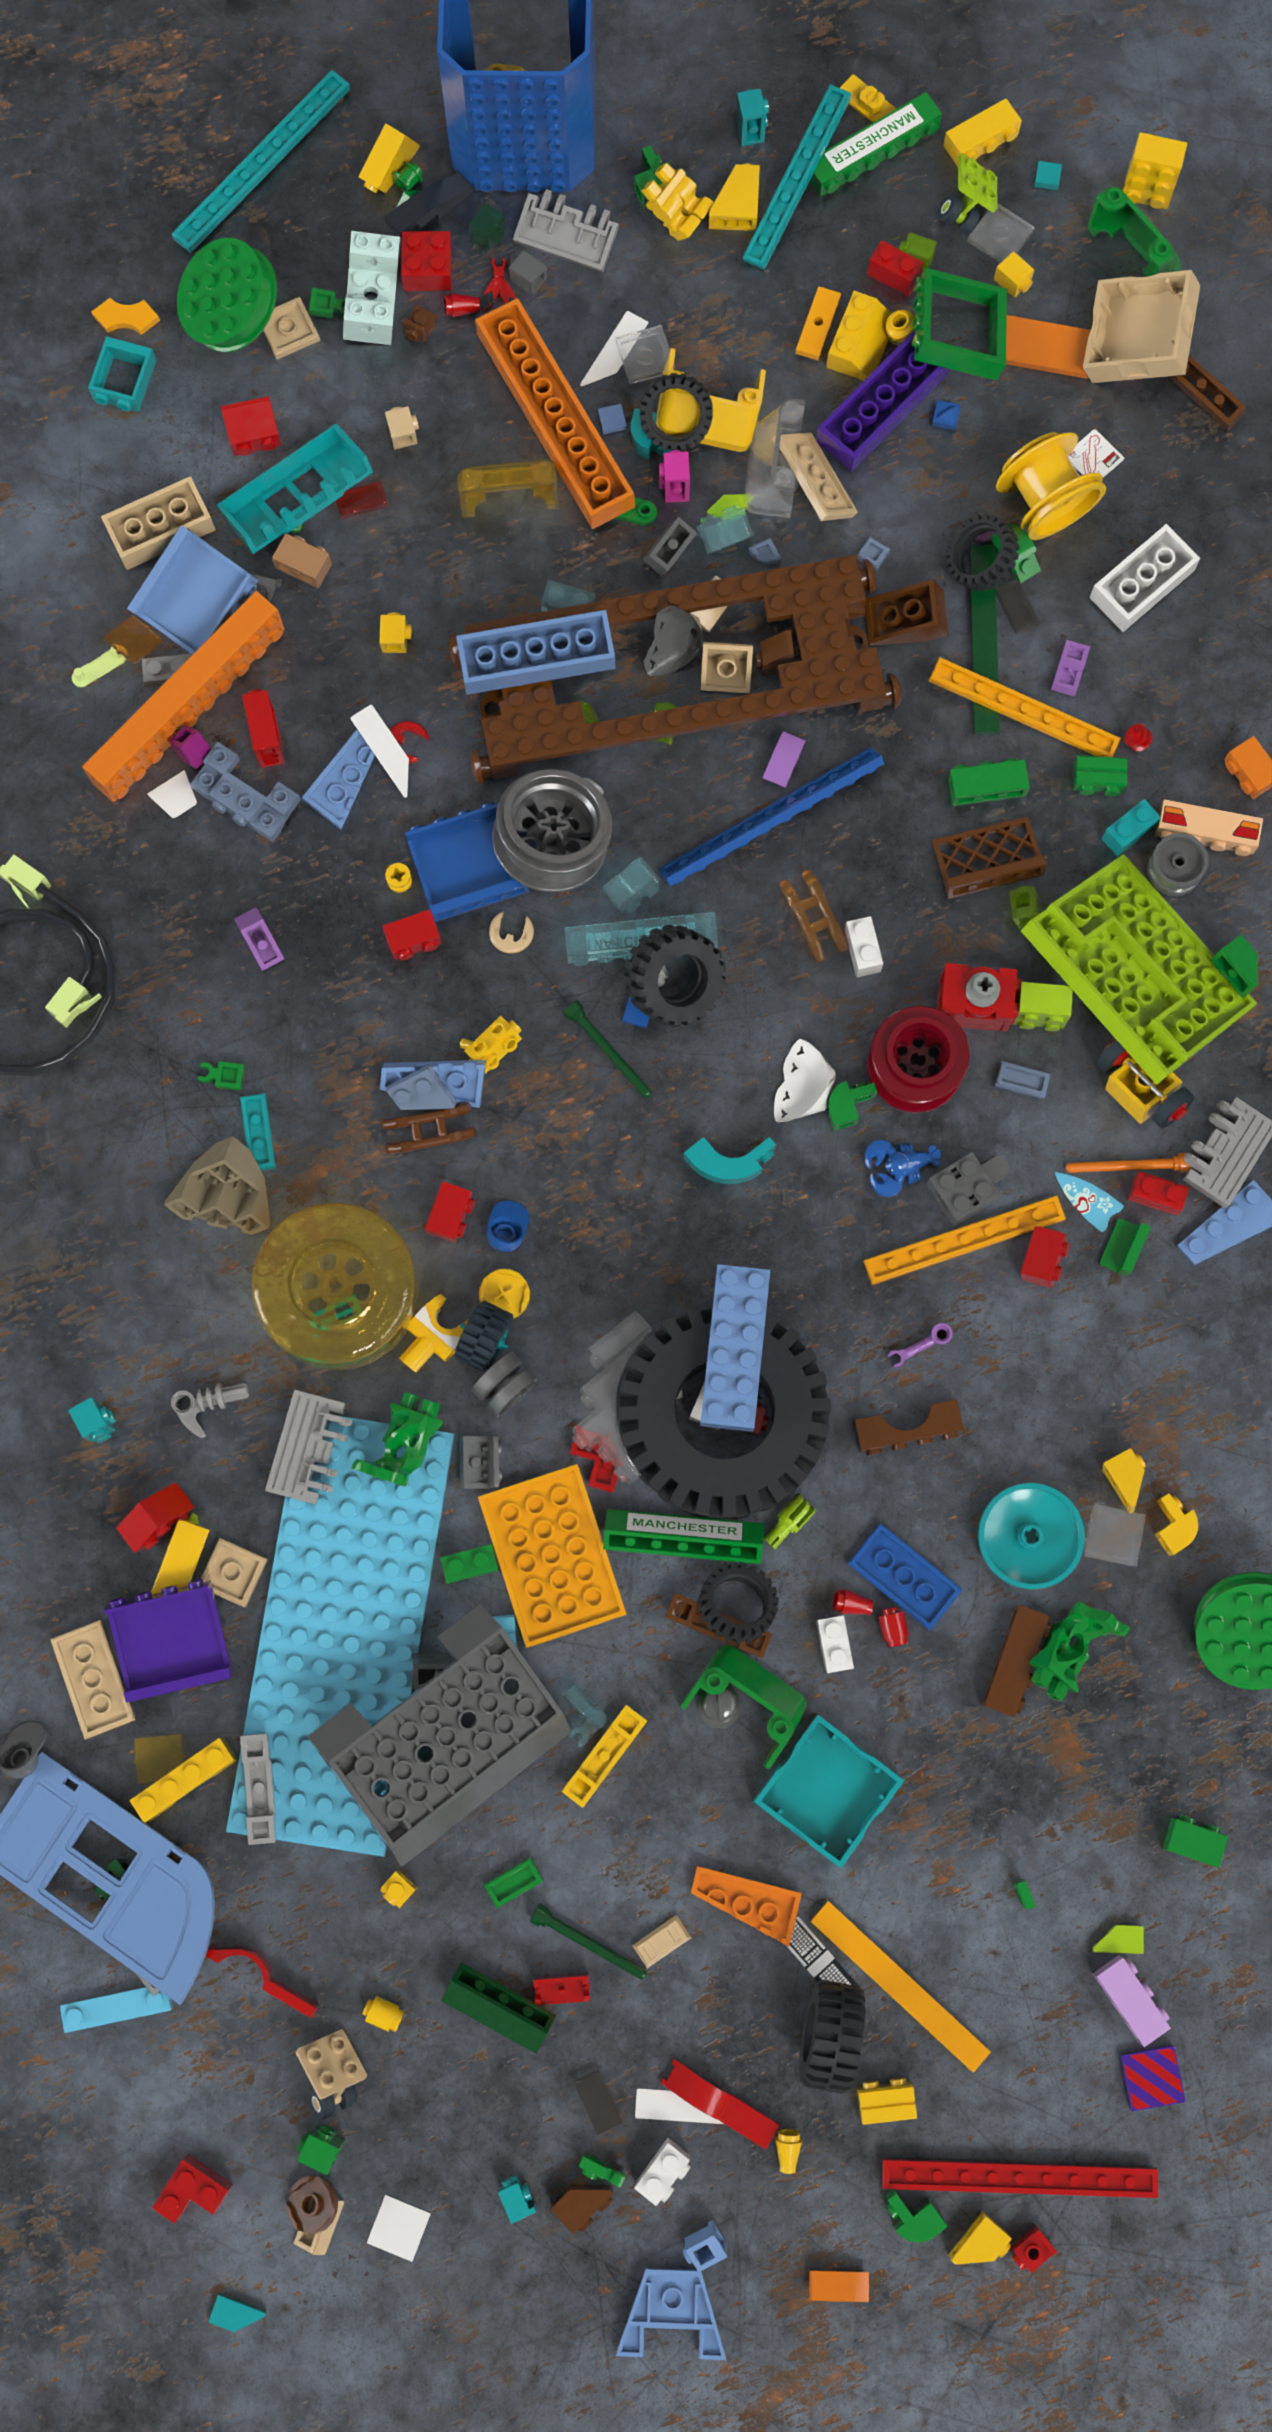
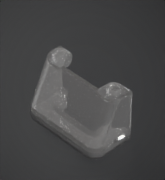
M787 399L756 423L750 445L744 491L746 510L751 513L787 518L791 516L795 474L789 468L777 466L781 434L801 433L805 400Z

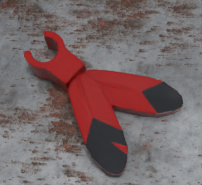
M495 258L492 259L494 278L482 296L481 307L483 310L491 308L499 294L504 304L516 299L515 294L504 279V271L506 270L505 258H502L503 265L500 267L495 266Z

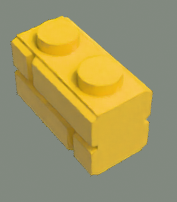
M905 2077L890 2079V2084L879 2085L878 2080L862 2082L863 2087H857L862 2125L917 2119L914 2087L911 2081L906 2082Z

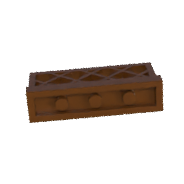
M1028 816L934 839L931 842L945 884L947 899L1044 876L1047 863L1044 855L1040 853ZM1023 825L1026 830V835L1023 839L1011 833L1013 828ZM996 832L1004 837L998 845L987 839L989 834ZM972 838L980 842L975 851L963 845L966 839ZM1007 838L1019 843L1015 853L1002 847ZM949 844L956 849L950 857L942 853L939 846ZM983 844L995 849L991 858L978 853ZM1025 846L1033 850L1035 857L1026 859L1018 854L1022 847ZM959 850L971 855L967 864L954 859ZM999 852L1011 857L1010 861L1006 864H1000L994 861ZM975 858L987 863L982 870H976L970 867ZM950 864H953L963 870L960 875L949 878L947 869Z

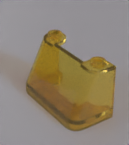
M548 460L467 467L458 474V492L463 518L475 517L476 507L480 503L486 504L485 493L533 488L534 499H543L546 502L547 509L559 508L556 468Z

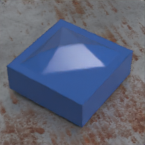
M937 400L932 426L956 431L961 405Z

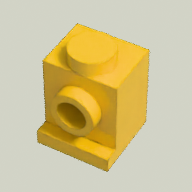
M398 1869L381 1887L380 1891L384 1893L383 1897L390 1904L396 1905L400 1909L418 1887Z

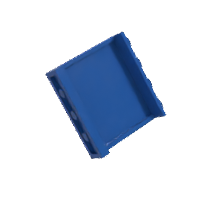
M489 802L482 805L480 809L474 811L464 810L455 817L449 819L446 817L439 818L433 824L427 826L417 825L410 828L408 832H405L434 922L529 892V887L517 882L503 869L495 855L492 832L499 803Z

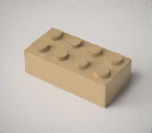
M191 476L101 516L126 570L162 555L181 525L198 537L215 531L212 519Z

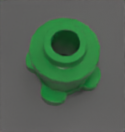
M406 162L404 168L399 173L397 171L392 172L394 184L403 192L411 191L410 189L416 183H421L423 180L421 176L422 171L415 163L410 164Z

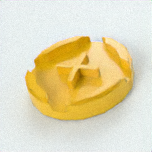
M498 1269L483 1279L479 1287L480 1303L485 1300L513 1314L514 1319L526 1310L530 1301V1289L527 1281L520 1273L511 1269Z

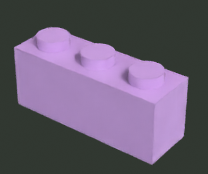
M1118 1955L1092 1974L1139 2044L1145 2047L1171 2029L1166 2022L1170 2018L1161 2005L1156 2007L1151 1997L1154 1994L1145 1982H1139L1135 1976L1138 1970L1129 1958L1124 1960L1123 1957Z

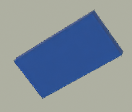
M879 1523L847 1563V1565L929 1631L932 1630L963 1590L881 1523Z

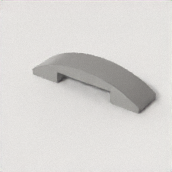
M268 1733L241 1735L242 1763H244L248 1813L246 1817L248 1845L275 1843V1794Z

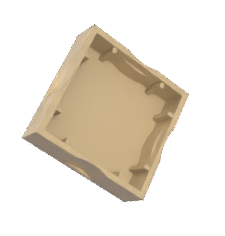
M1192 270L1158 273L1148 277H1122L1098 280L1093 308V325L1088 336L1083 369L1092 383L1186 374L1200 292V284Z

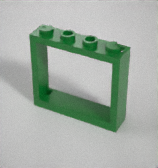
M925 268L921 277L916 278V285L914 287V292H916L913 304L916 316L912 326L913 330H915L912 346L915 347L914 360L997 381L1006 366L1007 289ZM932 292L989 306L988 354L931 340Z

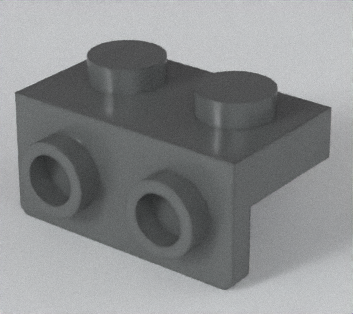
M498 1435L459 1437L460 1489L498 1488L502 1479V1471L499 1467L501 1443L498 1441Z

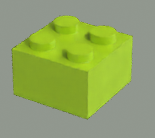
M1021 982L1020 992L1017 993L1015 1002L1019 1003V1013L1013 1025H1019L1021 1029L1045 1027L1046 1031L1053 1032L1063 1029L1071 1017L1073 990L1070 986Z

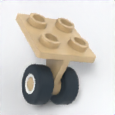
M344 2030L336 2031L297 2049L296 2055L313 2086L309 2091L310 2106L319 2119H326L335 2113V2105L338 2103L342 2110L356 2103L354 2084L365 2080L367 2074Z

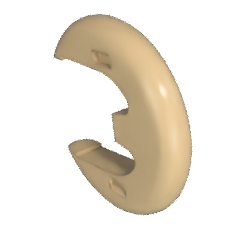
M504 911L497 914L489 926V937L492 944L498 950L505 953H518L527 948L534 935V927L529 917L526 915L522 937L517 942H514V936L507 934L505 939H501L499 933Z

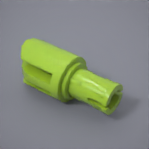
M797 1493L777 1515L779 1522L763 1539L776 1550L790 1532L792 1534L794 1532L797 1533L817 1510L810 1506L807 1500H803V1496L800 1493Z

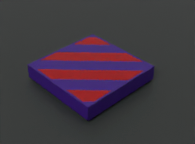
M1174 2045L1120 2054L1132 2112L1186 2102Z

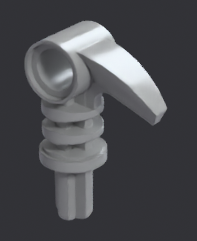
M217 1383L215 1390L206 1387V1391L203 1392L200 1388L197 1389L195 1394L182 1390L173 1395L171 1406L177 1412L185 1427L203 1439L207 1435L196 1420L197 1413L206 1411V1407L214 1410L215 1405L225 1409L228 1402L247 1399L249 1397V1389L245 1383L224 1388L221 1383ZM184 1397H189L191 1400L190 1407L186 1410H180V1400Z

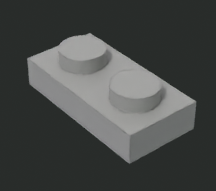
M182 654L142 659L145 686L164 684L192 655Z

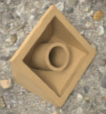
M703 642L701 691L750 693L753 645Z

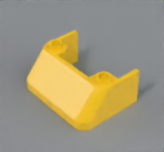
M671 348L663 375L667 374L668 376L671 373L681 375L683 373L673 370L676 349ZM761 369L754 388H744L739 392L737 401L710 395L713 404V418L710 429L700 442L701 444L736 452H743L749 448L762 403L766 370ZM679 388L668 389L661 393L656 417L657 427L664 433L672 436H682L691 432L699 423L701 416L700 406L696 398L688 391Z

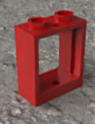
M251 690L248 694L242 695L253 751L261 768L284 764L285 760L275 711L267 690Z

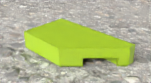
M1115 1924L1092 1947V1951L1144 1954V1926Z

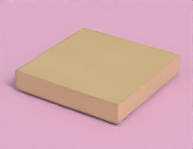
M300 297L274 307L271 318L263 330L276 360L320 341V337Z
M219 1538L200 1579H203L204 1582L211 1581L214 1594L246 1608L268 1559Z

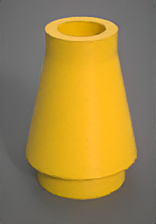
M782 2129L778 2131V2136L775 2138L780 2164L779 2171L785 2174H793L796 2172L803 2140L800 2138L799 2131Z

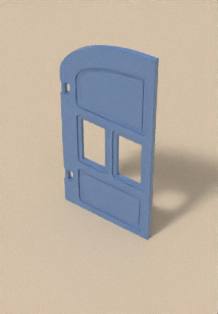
M41 1752L38 1756L36 1769L22 1780L0 1814V1875L173 2001L182 2005L204 1961L213 1928L215 1899L212 1881L207 1870L196 1858L180 1849L176 1844L73 1774L52 1757ZM68 1778L79 1785L76 1790L65 1784ZM89 1820H92L137 1852L121 1880H118L73 1848ZM171 1851L182 1858L179 1864L168 1857ZM62 1862L110 1895L93 1923L46 1890L47 1885Z

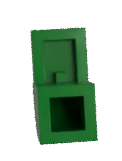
M651 145L642 149V164L646 171L634 176V190L643 209L647 208L646 203L649 201L642 192L644 186L651 180H654L659 186L662 184V181L655 175L657 169L662 165L659 154L654 153Z
M1009 523L1008 525L1018 537L1019 541L1017 543L1020 546V550L1016 551L1019 554L1018 560H1013L1016 566L1014 570H1011L1016 582L1022 583L1041 571L1034 554L1037 550L1031 538L1023 529H1020L1018 525ZM995 532L990 537L993 545H995L997 554H999L1001 540L999 534Z
M846 1080L834 1088L827 1107L828 1118L833 1131L858 1124L859 1116L855 1104L876 1097L877 1090L874 1083L867 1085V1082H860L853 1085V1089L850 1090Z
M895 2189L885 2195L889 2202L886 2208L895 2220L899 2217L901 2218L893 2226L902 2238L910 2242H926L948 2227L928 2198L910 2212Z

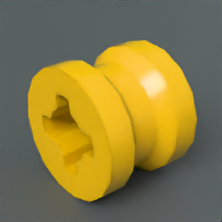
M394 863L387 868L385 873L386 881L392 891L402 893L411 887L412 877L406 865Z

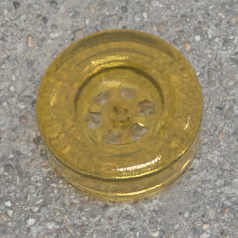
M324 1203L297 1211L272 1230L257 1254L252 1272L251 1291L254 1308L260 1323L268 1335L285 1352L298 1361L312 1367L326 1370H347L374 1362L399 1343L415 1316L419 1298V1280L416 1265L410 1251L398 1232L386 1220L360 1206L346 1203ZM328 1254H335L336 1267L332 1270L324 1271L319 1265L318 1259ZM350 1258L357 1259L364 1266V1269L354 1276H350L345 1272V1266ZM310 1272L319 1277L317 1288L302 1289L305 1273ZM336 1281H338L342 1287L341 1289L337 1288L334 1292L330 1286L335 1285ZM355 1285H370L366 1301H360L353 1296ZM319 1297L327 1302L325 1311L321 1316H317L308 1308V1304ZM341 1303H348L353 1309V1316L337 1320L336 1306Z

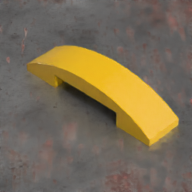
M626 1705L561 1792L583 1808L646 1724L647 1720Z

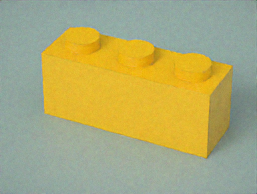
M1006 98L947 131L943 146L958 167V157L962 153L976 160L986 152H993L1000 144L1014 140L1019 134L1022 120Z

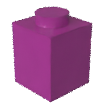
M186 724L168 740L180 759L195 769L204 764L203 760L211 751V748L199 731Z

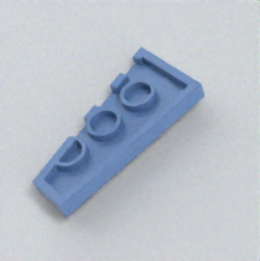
M358 729L302 797L306 804L340 830H342L375 757V754Z
M486 1060L383 1064L380 1090L386 1091L388 1085L430 1065L457 1101L456 1104L461 1105L469 1102L471 1107L480 1108Z
M1253 1180L1236 1194L1229 1207L1226 1209L1221 1207L1178 1244L1176 1248L1194 1266L1272 1227L1271 1198Z

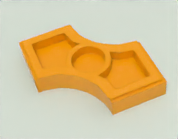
M109 298L92 311L93 317L108 333L116 329L128 328L142 335L160 321L159 316L144 300L133 305H123Z

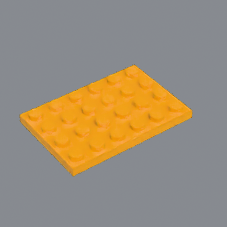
M578 1464L478 1497L526 1648L627 1615L606 1550H603L604 1543Z

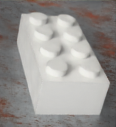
M1165 524L1096 583L1089 598L1124 632L1193 573L1200 557Z

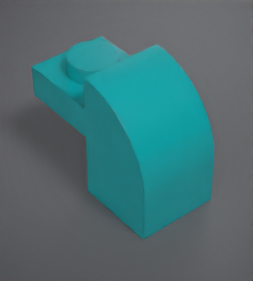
M635 408L631 420V443L636 453L648 460L650 459L651 451L661 456H664V453H669L671 449H661L660 445L656 446L652 443L651 439L647 438L646 432L643 431L641 426L640 409ZM652 412L653 419L656 423L657 413Z

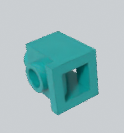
M513 2175L501 2182L503 2186L499 2187L498 2194L511 2224L536 2213V2202L531 2204L529 2202L532 2200L529 2187L526 2183L522 2185L517 2175Z

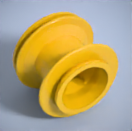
M1051 432L1032 440L1008 459L1002 468V474L997 480L996 490L999 493H1010L1019 490L1030 507L1029 512L1022 519L1020 529L1027 532L1031 540L1049 537L1070 526L1088 513L1105 495L1106 486L1102 482L1103 476L1095 472L1079 476L1068 458L1078 442V436L1075 433L1059 434L1058 432Z

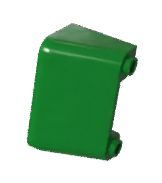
M1109 187L1096 196L1087 229L1094 237L1099 232L1109 233L1108 235L1112 239L1121 232L1149 263L1142 272L1146 277L1158 273L1180 271L1182 260L1177 252L1120 188Z

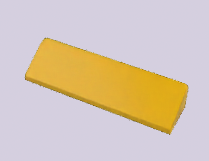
M178 1520L153 1586L152 1594L160 1593L162 1588L171 1585H177L178 1588L188 1586L187 1583L192 1579L210 1531L209 1529L190 1520Z

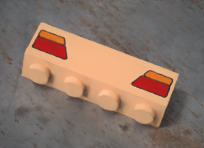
M1163 800L1159 807L1158 815L1161 818L1156 825L1154 836H1158L1161 839L1174 833H1186L1196 837L1203 845L1210 846L1212 850L1235 851V854L1241 856L1253 855L1259 846L1263 818L1170 800Z

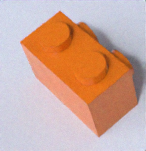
M1255 736L1229 751L1224 759L1226 768L1232 775L1235 774L1245 794L1255 799L1272 788V760Z

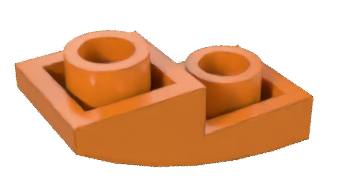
M810 2271L809 2300L869 2302V2272Z

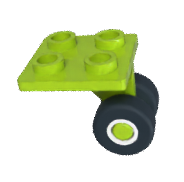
M962 153L958 157V189L965 196L962 200L956 194L948 195L941 203L937 217L945 225L956 222L959 224V231L971 232L977 225L980 216L979 210L974 207L977 203L992 213L997 210V176L991 170H987L979 165L973 158H969Z

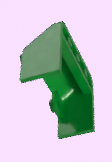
M730 1645L721 1646L712 1656L679 1707L685 1710L700 1688L711 1695H717L722 1693L729 1683L735 1685L774 1713L768 1721L767 1731L769 1736L777 1743L762 1763L764 1767L770 1769L800 1722L806 1710V1700L801 1693L735 1647Z

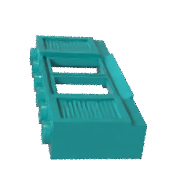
M335 424L216 506L225 523L248 550L254 554L282 534L289 533L344 495L343 492L373 473V470L362 450ZM313 468L323 481L320 483L322 491L311 498L307 493L302 494L292 482ZM286 487L301 505L292 512L287 507H283L280 510L282 517L280 519L265 503V500Z

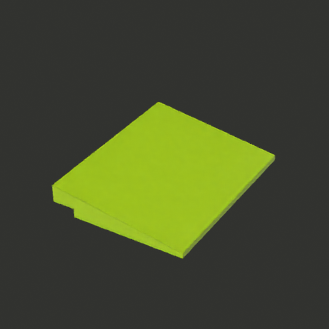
M1124 854L1054 901L1046 910L1031 919L1021 930L1025 937L1156 1085L1258 1004L1250 994L1243 999L1210 961L1215 955Z

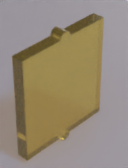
M182 1734L134 1739L136 1759L133 1760V1763L136 1764L137 1784L157 1782L183 1763L186 1755L183 1754Z

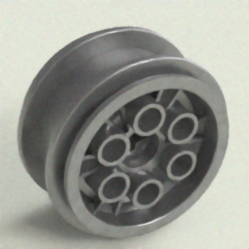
M550 769L526 774L514 781L500 798L492 832L493 848L497 860L513 879L531 889L543 892H564L578 888L591 880L604 862L607 846L612 834L613 823L610 808L603 795L590 782L574 773ZM535 809L537 817H535L529 810ZM562 811L569 813V815L566 818H564L565 814H563ZM590 837V841L580 840L579 838Z

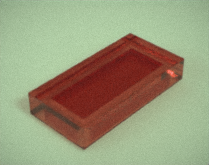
M381 481L343 492L344 495L336 500L341 520L388 507Z

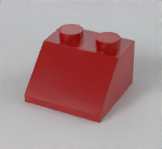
M269 396L221 406L234 456H247L255 451H270L278 446H282Z

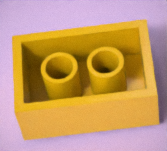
M1142 132L1139 133L1123 187V192L1134 204L1141 203L1156 209H1168L1182 168L1187 142Z

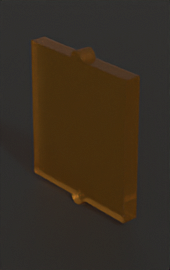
M134 615L104 636L103 639L116 650L117 654L124 656L133 665L163 644L164 641L151 630L150 626L143 624Z

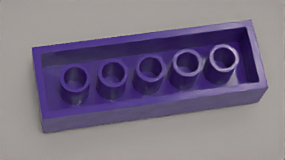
M915 330L817 429V443L851 472L950 372L948 368L914 360L915 347L912 346Z

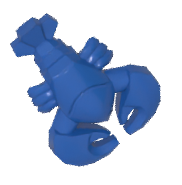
M882 1139L873 1141L866 1147L864 1153L867 1169H872L871 1161L873 1157L877 1158L875 1162L877 1167L887 1154L889 1157L885 1168L895 1176L892 1179L884 1173H878V1177L883 1180V1182H878L875 1176L870 1174V1183L873 1190L882 1197L889 1198L898 1195L902 1189L905 1176H908L907 1183L911 1185L921 1180L919 1169L930 1163L935 1167L940 1166V1160L942 1159L940 1150L936 1149L935 1145H930L928 1152H913L911 1143H902L897 1145L900 1151H897L888 1141Z

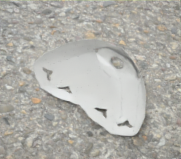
M799 1039L792 1046L784 1063L785 1081L778 1088L774 1100V1117L776 1122L790 1121L825 1111L835 1083L836 1072L829 1062L809 1042ZM802 1046L804 1054L797 1055V1053L801 1051L800 1048ZM792 1063H794L795 1066L798 1067V1069H796L793 1073L791 1072V1070L793 1069ZM788 1091L790 1099L783 1101V1098L786 1097L785 1093ZM781 1110H784L787 1113V1115H785L784 1118H782L783 1113L781 1112Z

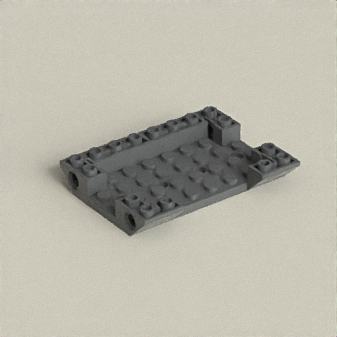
M480 1603L437 1635L451 1657L456 1660L370 1726L354 1705L349 1703L307 1736L336 1778L343 1783L367 1816L371 1826L401 1867L571 1733V1729L561 1709L501 1625ZM508 1679H514L517 1684L516 1690L511 1694H507L504 1691V1683ZM466 1712H471L474 1716V1722L470 1727H463L461 1724V1717ZM423 1746H428L431 1749V1756L426 1761H420L417 1756L418 1750ZM380 1780L386 1781L388 1785L386 1793L376 1795L374 1793L375 1783Z

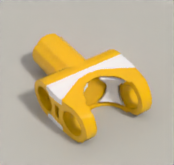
M442 1294L437 1295L421 1308L406 1327L417 1338L399 1359L415 1373L419 1371L434 1353L444 1362L448 1361L455 1354L457 1343L464 1330L460 1325L453 1329H445L439 1325L438 1314L447 1299Z

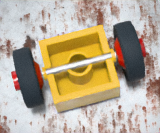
M1116 1039L1112 1040L1097 1060L1098 1066L1106 1073H1110L1120 1067L1109 1076L1105 1090L1140 1125L1151 1116L1160 1128H1165L1173 1122L1180 1120L1195 1098L1194 1095L1186 1087L1180 1088L1182 1081L1173 1072L1156 1085L1133 1058H1130L1131 1055Z

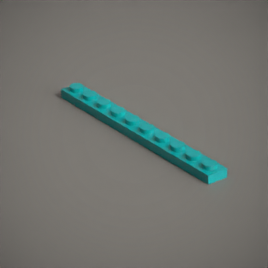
M331 70L172 233L173 239L188 252L192 253L350 90V84Z

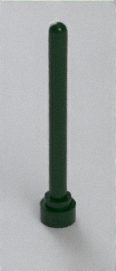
M578 1000L571 1003L563 1011V1015L569 1021L577 1022L644 1098L651 1097L652 1092L585 1017L586 1013L582 1004Z
M541 1903L537 1906L529 1921L533 1925L552 1928L640 1980H645L648 1977V1972L644 1968L552 1916L553 1913L548 1911L549 1908Z

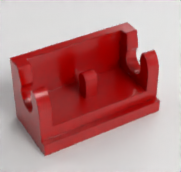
M589 1973L534 1978L535 2004L537 2005L591 2001Z

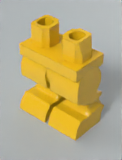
M664 163L655 172V175L662 181V184L659 186L654 180H651L644 186L642 192L649 200L646 203L647 208L652 210L655 216L664 222L663 226L669 229V234L677 241L690 237L711 209L714 201L708 197L697 198L695 196L697 185L685 175L686 173L681 168L674 170L668 163Z

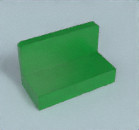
M1118 1219L1099 1261V1265L1125 1277L1129 1276L1132 1273L1151 1226L1144 1223L1137 1226L1123 1219Z

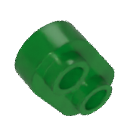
M635 497V508L615 518L648 526L656 520L657 508L652 502ZM646 509L649 511V513L643 514L641 513V511Z

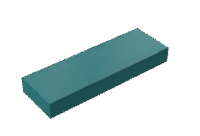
M265 1093L240 1097L246 1147L252 1152L261 1171L276 1169L267 1096Z

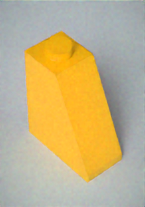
M385 123L359 175V178L366 181L364 186L374 193H377L378 189L387 193L394 183L392 172L397 171L399 173L404 168V164L410 162L420 145Z
M750 163L735 165L709 211V229L756 231L760 165Z

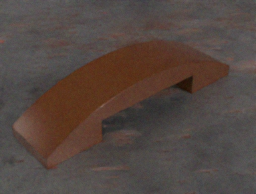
M674 1593L665 1618L763 1659L773 1635L772 1633L766 1631L760 1638L756 1640L754 1638L748 1643H745V1640H743L741 1644H737L735 1639H732L731 1642L724 1641L725 1636L716 1637V1631L713 1629L710 1632L707 1629L708 1623L702 1622V1613L699 1614V1603L697 1601ZM719 1612L721 1616L732 1623L739 1625L749 1624Z

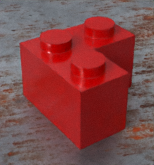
M175 1482L139 1502L116 1529L134 1553L143 1548L147 1551L159 1542L158 1538L166 1534L172 1525L176 1526L178 1520H188L187 1514L194 1508V1505Z
M188 2154L179 2164L152 2209L175 2224L192 2200L213 2215L222 2204L233 2184Z

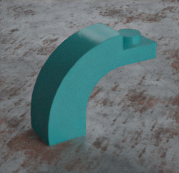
M703 1137L684 1152L683 1158L694 1171L710 1181L721 1184H739L749 1181L762 1173L763 1168L759 1162L761 1161L764 1164L775 1155L773 1151L776 1144L769 1137L747 1155L739 1158H728L717 1153Z

